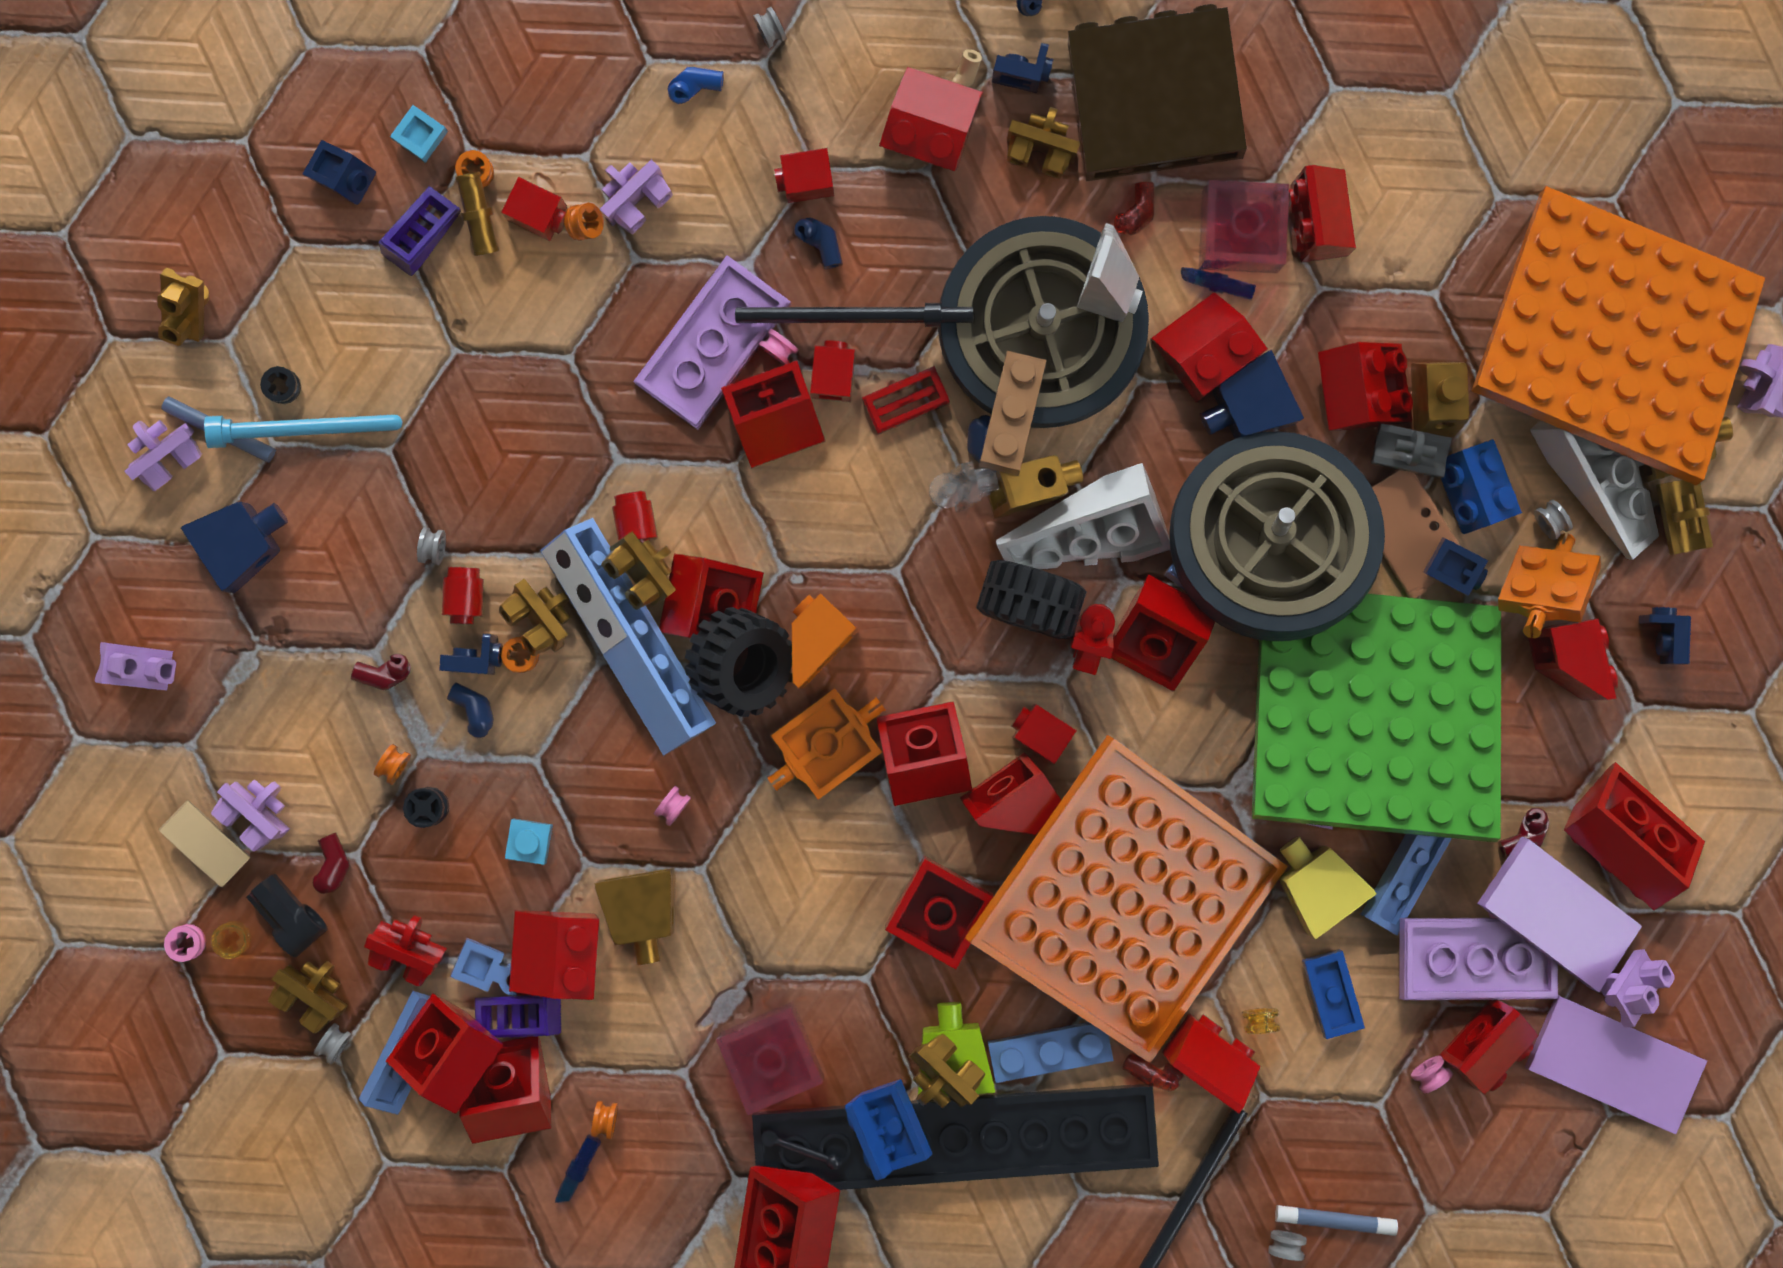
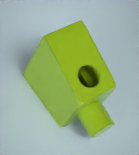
M961 1002L937 1004L939 1026L923 1027L921 1046L927 1044L936 1036L945 1034L957 1047V1050L945 1063L956 1073L965 1061H972L985 1073L975 1092L977 1094L995 1093V1086L979 1023L963 1024ZM918 1086V1095H919V1094L921 1093L922 1089Z

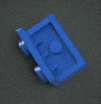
M1494 439L1447 456L1445 475L1441 480L1463 534L1490 526L1522 513Z
M901 1079L861 1092L845 1105L849 1126L857 1135L863 1150L864 1161L867 1167L871 1169L875 1180L884 1179L893 1170L925 1161L933 1155Z

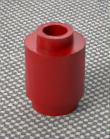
M646 491L629 492L614 496L615 506L612 507L618 541L632 531L641 543L658 538L652 502L647 500Z
M448 567L447 577H443L442 615L450 616V624H474V617H482L484 579L480 578L479 568Z

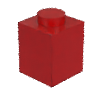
M827 148L780 155L782 168L774 169L778 193L786 191L788 203L834 196Z
M518 177L501 213L507 221L551 241L554 233L559 234L565 226L564 216L567 205L562 197Z
M827 340L824 341V346L815 345L810 389L812 399L851 402L855 349H848V343Z
M1033 704L1030 710L1023 707L1011 727L1016 729L1013 735L1014 739L1053 764L1057 762L1077 731L1037 704Z

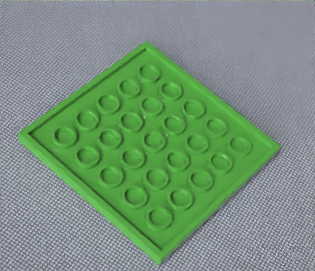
M1367 594L1363 601L1349 615L1334 626L1316 635L1291 641L1259 640L1252 819L1497 842L1500 840L1501 611H1499L1498 606Z

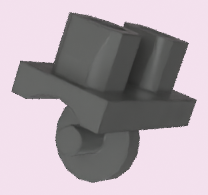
M1381 423L1378 426L1371 464L1443 478L1452 438Z

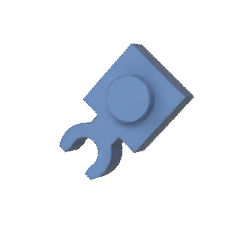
M466 938L450 977L487 992L492 981L499 983L504 993L511 996H517L518 994L509 991L507 977L510 975L511 963L506 966L500 964L504 952Z

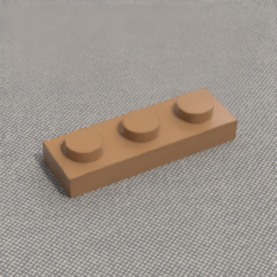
M1007 351L979 467L1019 476L1046 360Z

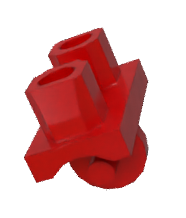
M1103 604L1090 605L1084 609L1081 619H1078L1073 638H1071V648L1074 649L1073 669L1096 675L1101 657L1111 659L1114 649L1113 630L1115 628V616L1109 607Z
M416 915L410 919L408 925L396 919L392 925L381 920L373 934L368 935L364 948L370 950L369 966L380 971H388L393 965L394 960L407 966L403 978L406 982L418 987L425 982L443 960L447 948L430 941L432 935L420 930L423 919Z

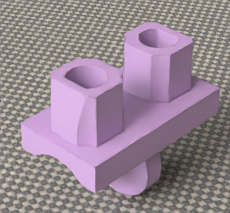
M652 159L640 171L630 162L620 172L610 165L605 169V172L612 180L601 189L610 199L600 210L612 226L617 223L630 234H634L646 221L645 216L635 205L646 196L658 209L673 194L664 181L659 166Z
M1768 344L1765 351L1760 350L1756 360L1743 359L1739 366V370L1748 377L1743 385L1746 390L1737 408L1745 413H1758L1769 417L1783 418V347Z
M159 420L150 428L142 421L136 422L133 425V429L138 437L128 443V446L134 453H137L145 446L149 450L130 463L124 472L131 480L139 477L145 485L156 491L173 477L159 460L171 453L183 469H185L201 457L202 453L191 437L194 430L185 422L163 440L159 441L157 437L167 430L162 421Z
M101 642V661L95 676L96 683L166 691L168 684L173 683L176 662L172 660L173 651Z
M253 780L247 786V789L256 798L238 782H234L231 785L225 783L217 791L222 797L218 800L211 815L227 827L232 826L241 814L248 819L251 824L239 838L252 851L262 849L271 840L282 838L289 831L290 828L266 808L267 806L277 815L285 807L275 798L281 790V787L275 781L264 788L259 782Z
M1645 949L1634 950L1619 974L1611 973L1606 978V983L1602 987L1601 992L1606 997V1004L1612 1007L1616 1006L1620 1011L1623 1027H1635L1642 1014L1655 1013L1659 1006L1657 989L1670 988L1675 980V976L1666 960L1651 961Z

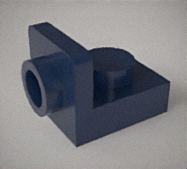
M1041 43L1036 64L1028 63L1029 60L1026 57L1018 54H1007L1005 57L997 55L992 83L1037 93L1040 81L1048 82L1054 60L1053 58L1046 57L1049 44Z
M321 140L303 175L358 205L374 179L376 171L354 155Z
M1442 537L1423 573L1469 596L1472 589L1476 591L1483 584L1488 570L1485 569L1488 560Z
M1652 607V614L1639 616V624L1661 625V632H1658L1655 641V649L1657 655L1660 656V664L1685 665L1690 663L1691 616L1677 615V608Z
M483 634L481 658L477 657V649L453 648V655H440L439 671L495 675V667H500L502 664L501 650L503 645L502 643H497V635Z

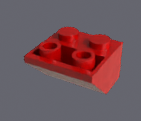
M1317 165L1305 166L1290 185L1291 189L1286 191L1287 209L1289 213H1294L1296 228H1292L1291 233L1294 252H1300L1301 263L1347 257L1356 249L1345 169Z
M1356 342L1318 352L1329 431L1378 427L1381 423L1394 425L1413 422L1411 412L1413 399L1408 391L1406 377L1407 359L1402 350V344Z
M797 360L721 387L751 469L826 442Z
M1599 618L1582 620L1581 623L1567 622L1544 627L1538 638H1533V632L1531 638L1528 637L1536 671L1581 700L1616 699L1615 689L1618 687V678L1614 667L1609 665L1606 649L1609 648V637L1603 625L1600 626Z

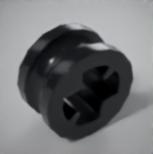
M272 367L264 372L261 378L260 386L262 393L266 398L278 404L292 403L300 394V379L294 372L285 367ZM286 375L288 379L285 384L289 388L285 394L278 391L277 395H275L273 392L277 387L273 381L277 377L284 380Z

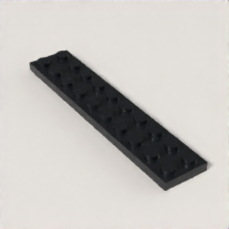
M1151 1083L979 1096L972 1105L967 1103L961 1108L951 1098H949L950 1101L944 1108H941L933 1099L924 1106L917 1100L911 1101L933 1155L925 1161L893 1170L881 1180H875L871 1169L867 1167L864 1161L860 1142L855 1131L849 1126L845 1106L753 1112L752 1114L756 1166L813 1173L839 1190L1159 1167L1154 1095ZM772 1129L776 1131L778 1137L828 1156L837 1154L842 1160V1165L837 1170H831L827 1167L826 1163L781 1146L767 1147L762 1143V1134L764 1131Z

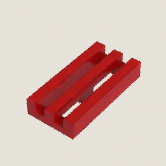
M935 366L862 397L878 435L950 404ZM931 378L933 382L931 386L878 409L873 404ZM938 393L939 398L883 423L880 420V417Z

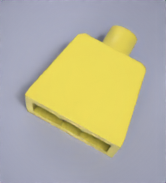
M1296 837L1280 849V852L1292 868L1285 872L1279 878V881L1304 931L1315 940L1377 894L1330 847L1323 845L1311 853L1301 838Z

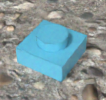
M412 105L390 137L397 144L426 163L448 130L419 108Z
M511 819L505 859L541 865L547 864L553 824Z

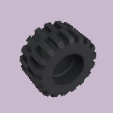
M996 560L990 562L976 608L983 615L1053 638L1069 639L1073 638L1087 591L1080 584L1061 576L1010 561Z
M734 607L725 608L724 613L716 611L711 614L710 622L703 620L698 627L701 630L698 635L692 634L689 640L693 643L692 648L686 649L685 658L690 660V663L685 666V673L691 677L688 683L693 690L697 691V695L720 709L740 717H749L750 713L757 716L763 713L764 707L771 709L777 704L775 699L778 696L783 697L787 692L785 686L787 682H792L793 679L791 673L792 641L788 640V632L779 627V624L744 608L739 610ZM748 647L744 666L733 676L737 658Z

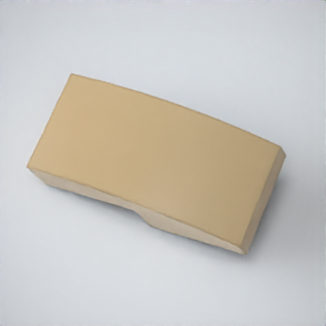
M188 800L159 828V831L174 846L221 887L250 859L247 852L224 834L211 819Z

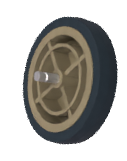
M1035 216L1014 220L989 231L968 248L954 266L945 283L940 303H942L943 307H974L975 319L974 323H942V327H938L940 346L947 367L957 384L974 403L986 412L992 414L1007 351L1046 360L1031 428L1061 427L1087 419L1110 405L1121 395L1133 379L1145 352L1149 326L1148 304L1140 277L1136 289L1143 292L1135 314L1128 312L1123 322L1077 308L1101 233L1096 229L1078 221L1055 216Z
M1280 431L1260 432L1238 437L1223 444L1208 454L1194 468L1183 483L1173 506L1169 534L1170 552L1182 587L1196 606L1210 619L1232 632L1249 638L1265 641L1298 640L1329 629L1349 615L1363 601L1376 579L1382 561L1385 543L1384 520L1377 496L1370 483L1354 463L1342 453L1319 440L1305 435Z

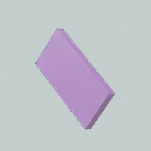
M727 255L635 378L634 384L699 430L724 396L721 387L730 385L735 381L760 347L758 344L767 338V332L777 324L736 323V307H789L791 301Z
M1524 837L1520 838L1477 903L1596 992H1600L1606 983V978L1613 972L1642 927L1530 839Z
M1400 918L1399 999H1558V964L1500 920L1492 918Z
M1558 995V999H1554L1525 1068L1666 1131L1677 1134L1707 1061L1634 1028L1623 1027L1622 1023Z

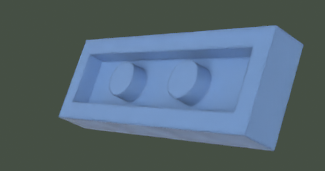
M1406 834L1375 888L1377 894L1368 900L1360 915L1389 932L1398 935L1400 931V918H1407L1452 838Z
M412 991L359 1097L360 1102L364 1106L399 1114L412 1087L386 1062V1059L430 997L429 995Z
M1089 1022L988 1041L996 1083L1114 1061L1109 1035Z

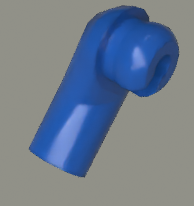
M687 67L669 83L668 96L674 103L683 104L689 101L701 89L722 91L724 72Z

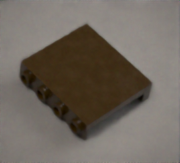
M1207 4L1194 8L1191 13L1177 14L1175 10H1167L1156 13L1154 18L1138 20L1135 16H1127L1115 20L1114 24L1098 26L1096 22H1087L1077 25L1075 30L1068 31V48H1070L1085 159L1086 181L1244 158L1247 146L1228 7L1217 8L1214 4Z

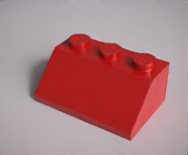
M1616 762L1603 773L1573 807L1564 831L1571 837L1574 843L1582 846L1600 862L1607 872L1617 877L1630 889L1636 898L1644 901L1653 910L1658 909L1689 889L1705 841Z
M764 1166L750 1167L734 1268H828L840 1190L813 1173Z

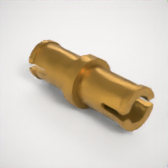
M480 171L455 176L464 208L461 217L462 221H467L475 256L499 251L490 217L494 213L492 206L488 207Z

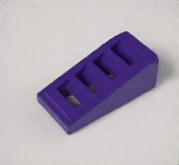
M429 186L378 242L381 254L405 273L413 276L461 213V209ZM429 204L443 214L440 219L426 210ZM420 217L431 225L432 228L427 230L416 221ZM409 231L413 232L421 238L420 242L414 241L407 233ZM402 244L411 252L409 254L406 253L404 250L399 248L398 245Z
M534 995L475 998V1020L495 1038L559 1035L561 1033V999ZM524 1004H528L529 1027L525 1028ZM492 1005H497V1029H492ZM508 1005H512V1028H508Z

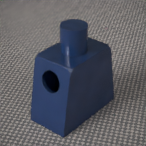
M1272 350L1264 353L1213 390V395L1218 405L1200 413L1202 423L1209 435L1229 426L1235 439L1254 433L1272 432L1290 427L1304 419Z
M240 501L187 523L181 529L222 592L235 593L280 552V548L271 533L287 524L288 520L276 503L271 504L257 514L251 504Z

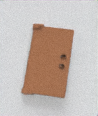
M1399 470L1372 486V489L1377 496L1384 520L1385 543L1383 556L1405 590V596L1407 598H1418L1427 592V588L1439 582V580L1423 573L1442 537L1458 545L1459 543L1416 474Z

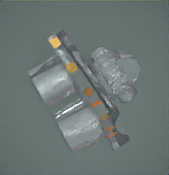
M972 461L961 463L949 473H943L935 477L929 487V496L936 506L943 509L955 506L956 512L968 510L979 503L981 498L991 495V492L999 490L996 472L987 468L974 470Z

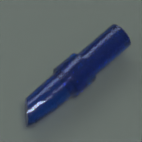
M1181 268L1182 278L1189 283L1209 288V291L1220 294L1227 293L1249 300L1253 298L1256 288L1255 284L1229 278L1228 275L1215 271L1212 273L1195 268Z
M591 1134L587 1135L578 1154L571 1161L565 1172L566 1176L558 1190L555 1203L569 1202L579 1183L583 1182L589 1170L588 1166L601 1144L599 1138L591 1137Z

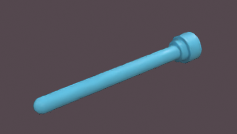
M222 415L206 416L204 432L208 448H225L227 443H234V439L394 431L402 427L403 421L398 415H376L233 423L232 419H224Z

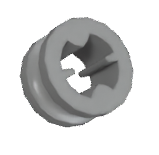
M771 6L766 8L764 15H759L758 13L753 15L757 28L768 48L774 46L773 42L776 39L781 41L787 39L783 27Z
M1550 500L1547 502V508L1543 509L1540 507L1536 509L1534 516L1542 531L1550 539L1556 540L1560 537V531L1568 532L1573 528V525L1561 504L1555 500Z
M426 527L421 530L417 546L418 562L425 563L430 559L434 565L441 564L446 546V533L444 530H438L436 533H432L430 528Z
M334 1023L318 1043L314 1054L316 1056L325 1055L327 1057L326 1062L330 1065L333 1064L348 1044L352 1034L348 1031L341 1033L339 1025Z
M1271 1231L1270 1237L1274 1240V1244L1269 1246V1254L1287 1260H1304L1305 1254L1301 1251V1247L1306 1245V1237L1288 1231Z

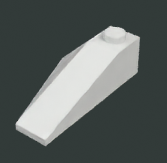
M1106 223L1102 230L1077 308L1123 322L1128 312L1135 314L1143 291L1136 289L1139 275L1114 225Z
M1543 421L1538 422L1530 429L1549 465L1627 559L1633 560L1659 537L1650 492L1643 488L1639 466L1644 465L1643 463Z
M1143 463L1101 477L996 540L997 547L1005 561L1026 565L1039 570L1058 568L1062 562L1083 560L1084 566L1097 565L1098 559L1120 557L1121 562H1133L1170 550V538L1154 489Z

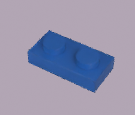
M1338 949L1303 959L1302 964L1323 1037L1330 1039L1365 1029L1343 951Z

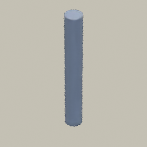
M170 396L164 400L161 407L162 411L204 431V420L208 415ZM255 438L234 439V443H229L268 463L271 462L276 452L275 448Z

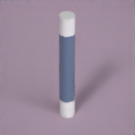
M1277 1205L1275 1210L1276 1222L1396 1236L1398 1231L1396 1219Z

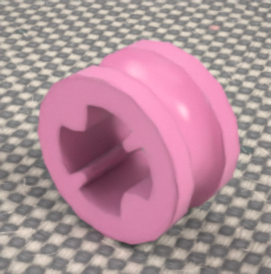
M770 329L767 332L769 335L768 340L761 341L758 345L781 364L790 363L788 360L789 355L796 354L799 351L798 348L781 334Z
M674 786L660 803L654 815L656 817L664 816L666 824L670 826L688 804L691 797L688 795L681 796L679 788Z
M192 924L173 928L168 932L164 940V948L167 955L178 962L197 958L202 954L206 946V938L203 931ZM184 932L188 934L186 939L192 937L194 946L187 948V953L182 952L184 947H177V940L183 938Z
M1435 1056L1424 1061L1411 1073L1413 1080L1421 1082L1419 1088L1423 1093H1429L1440 1088L1453 1075L1449 1068H1443L1444 1060L1441 1056Z

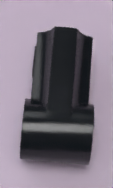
M272 874L259 883L246 897L274 929L272 934L279 946L293 957H298L328 930L321 916L307 904L302 905L277 874Z

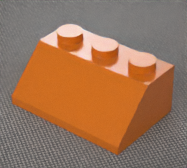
M821 593L815 599L809 594L793 610L797 618L792 622L793 683L801 689H804L858 633L857 628Z

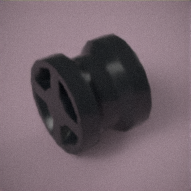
M425 787L415 789L404 800V816L415 827L426 828L438 825L448 815V798L438 788Z

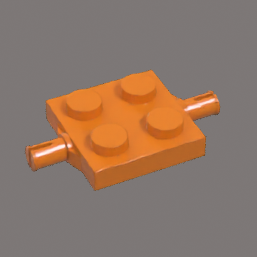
M1565 533L1560 534L1553 550L1519 545L1499 595L1498 608L1499 611L1518 613L1527 617V622L1523 628V633L1527 637L1531 638L1533 632V638H1538L1541 635L1545 621L1566 620L1579 623L1582 621L1601 569V556L1571 552L1576 541L1571 534H1568L1567 538Z
M834 688L772 734L771 737L782 750L786 763L771 776L767 777L769 782L772 783L782 775H785L784 778L773 785L775 790L778 791L796 777L806 783L819 800L881 754L882 751L870 736L867 725L882 712L886 711L883 705H881L873 712L868 713L869 710L880 703L877 697L857 711L849 706L836 688Z

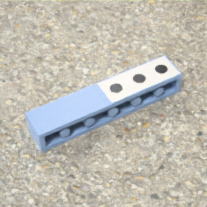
M591 518L565 529L540 551L664 756L715 725L716 721L702 698L697 695V691L693 690L689 685L690 678L686 675L684 668L647 607L644 606L635 610L626 599L625 592L634 586L626 572L620 577L613 579L601 566L603 560L611 552L609 549L610 545L595 520Z

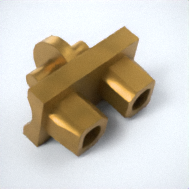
M1050 107L1047 118L1032 113L1028 125L1015 120L1011 121L1006 140L1009 142L1007 162L1026 167L1031 151H1038L1047 154L1041 172L1061 179L1069 162L1074 163L1080 142L1065 137L1069 125L1055 121L1058 109Z
M166 267L160 274L161 293L157 296L162 320L158 327V338L177 346H181L187 338L199 342L204 336V306L209 301V290L204 285L203 280L194 276L181 277L174 270Z
M1684 480L1657 484L1656 489L1669 554L1674 555L1713 547L1707 515H1710L1709 507H1705L1701 483L1696 486Z
M633 531L609 548L611 552L601 563V566L613 579L627 572L635 582V585L625 592L626 599L635 610L650 603L653 606L676 591L675 587L666 577L672 571L663 560L672 551L668 546H665L657 552L649 540L641 543Z
M525 578L515 584L512 595L500 605L499 613L511 627L525 617L534 625V628L522 635L521 638L530 654L535 656L550 648L555 653L564 647L563 641L568 637V634L561 625L571 618L563 608L570 601L567 594L562 592L554 597L547 587L536 594Z
M307 961L302 967L301 972L288 965L284 970L278 969L271 979L276 984L268 1002L279 1010L287 1012L298 998L309 1007L299 1022L312 1033L316 1034L321 1031L330 1021L341 1016L348 1006L333 995L339 988L340 983L330 977L335 965L329 961H326L320 969Z
M940 1034L927 1044L915 1048L908 1056L925 1073L923 1074L920 1071L913 1078V1081L922 1089L916 1100L924 1106L933 1099L941 1108H944L950 1099L940 1090L942 1089L960 1108L967 1103L972 1105L979 1097L975 1090L979 1087L985 1073L970 1060L965 1061L955 1073L945 1062L957 1050V1047L945 1034Z

